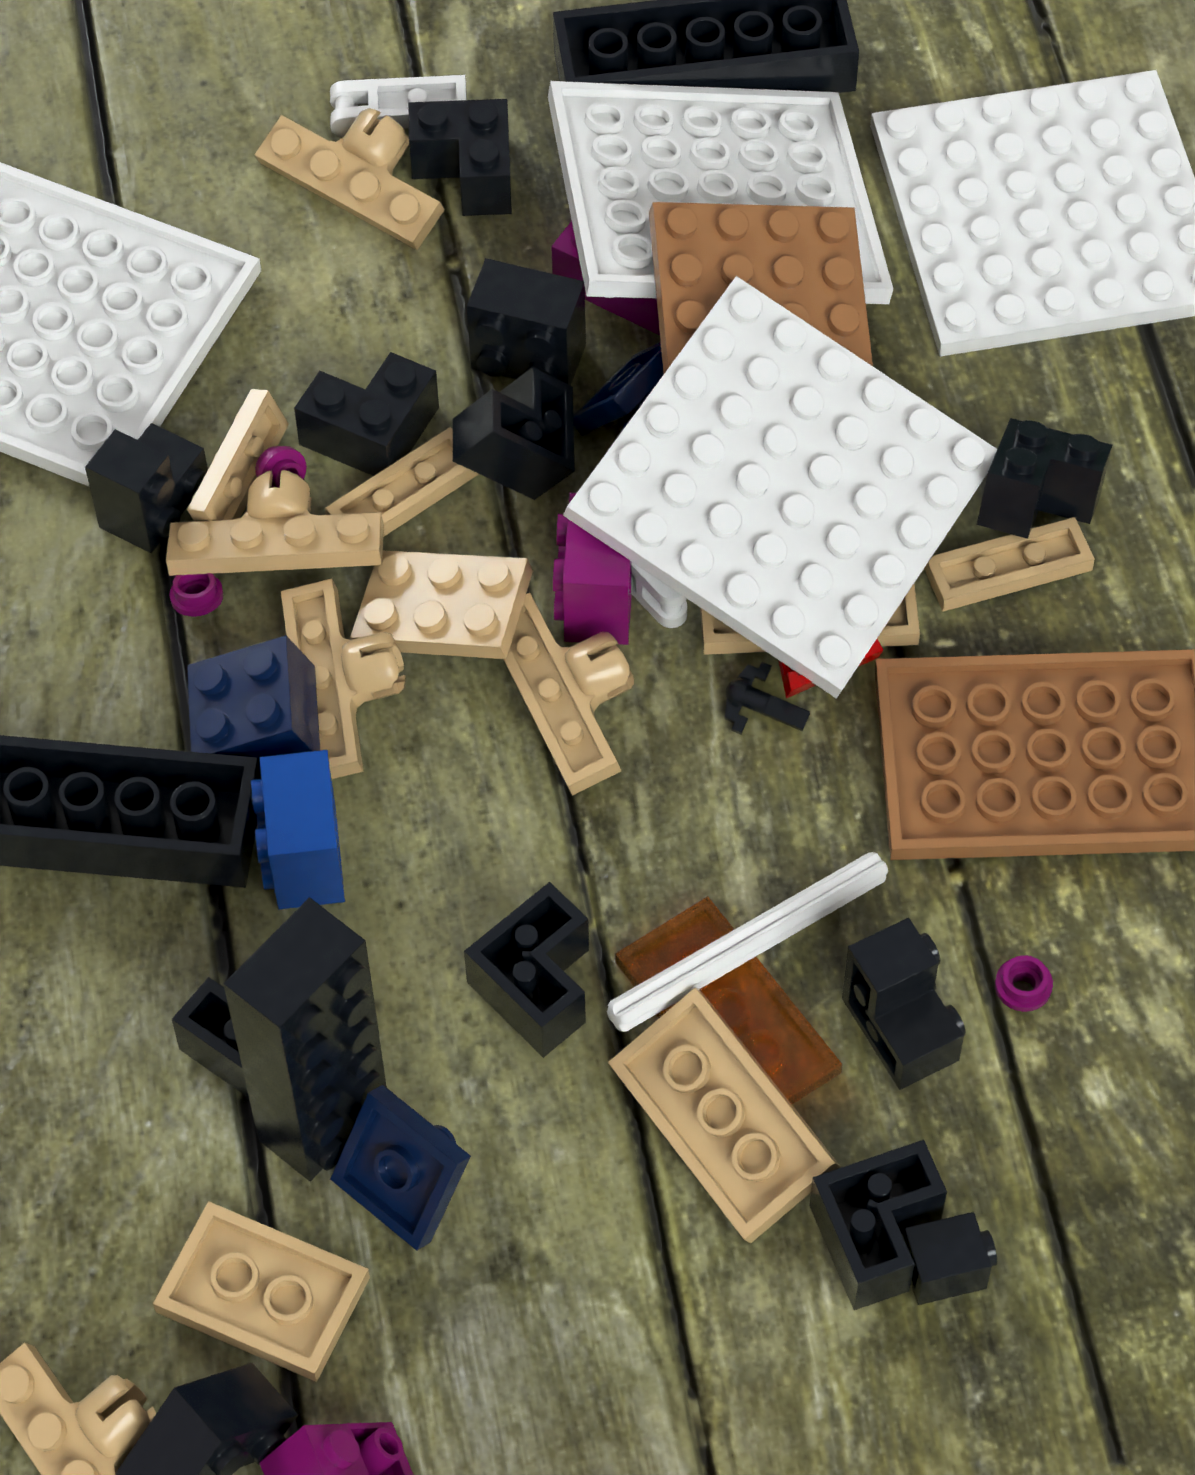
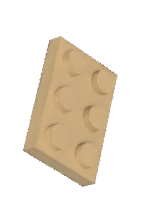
M383 550L382 565H374L350 638L352 640L381 632H388L392 634L395 640L394 644L398 646L402 653L507 659L533 573L528 558Z
M208 1201L155 1298L153 1306L155 1312L317 1382L370 1279L368 1268Z

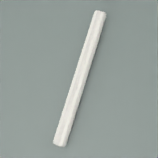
M869 852L614 998L608 1004L607 1015L610 1021L613 1022L619 1031H628L680 1001L695 987L701 989L885 882L886 874L888 873L886 863L875 852Z

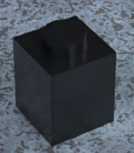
M974 1212L905 1228L903 1239L915 1264L911 1286L917 1305L987 1289L991 1268L997 1265V1253L990 1232L988 1230L980 1231Z

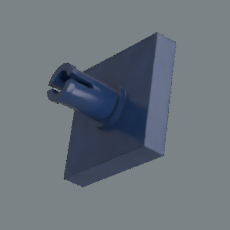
M661 342L633 355L574 414V426L581 435L627 415L631 410L634 413L637 412L664 375Z
M381 1085L368 1092L330 1180L418 1251L432 1241L471 1155L456 1144L453 1134L447 1128L441 1125L433 1126L388 1088Z

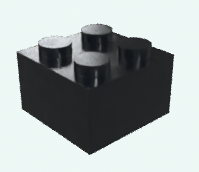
M485 258L467 303L471 369L482 371L486 375L493 377L503 376L517 379L534 367L571 386L586 346L584 281Z

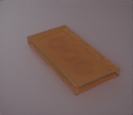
M707 896L615 953V963L635 987L728 934L734 928ZM757 957L752 958L699 989L791 1104L796 1103L842 1072V1063ZM675 1004L659 1012L656 1016L660 1018Z

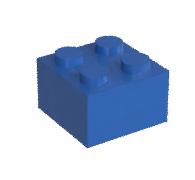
M328 750L260 757L261 779L251 780L254 813L257 814L258 829H255L264 890H275L278 910L298 908L309 898H312L319 905L345 902L336 805Z

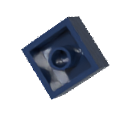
M287 635L187 665L191 752L256 757L261 776L260 757L320 751L315 665Z

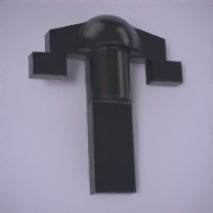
M761 662L759 668L748 664L726 688L725 696L727 703L724 719L733 722L734 725L731 731L742 735L748 718L739 715L742 706L800 731H803L811 712L752 687L755 678L766 681L772 665Z

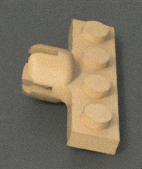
M368 108L359 113L344 137L334 142L326 140L283 115L280 116L254 154L259 163L416 250L419 249L444 212V208L440 201L392 176L393 169L409 147V137L405 134V129L398 122L387 115L381 120L377 119L381 112Z
M282 470L280 488H271L273 474L272 471H267L258 476L250 485L247 511L241 518L234 520L170 523L166 555L169 576L382 565L384 536L382 512L332 515L310 514L312 497H310L308 483L297 474Z
M332 578L281 591L286 635L315 665L320 750H328L331 777L335 779L364 772L356 722L357 708L364 702L396 695L405 689L406 676H398L404 670L401 652L398 646L394 644L395 640L392 634L388 632H381L352 640L345 639L338 589Z
M529 592L524 599L507 659L503 660L573 796L621 772L620 766L595 719L594 711L600 704L630 690L634 685V678L623 652L616 646L618 644L617 640L609 632L602 631L572 647H561L558 645Z
M24 1342L0 1363V1415L41 1475H115L156 1415L153 1406L147 1411L142 1407L147 1401L145 1394L130 1380L123 1379L118 1375L109 1376L84 1399L74 1403L35 1346Z

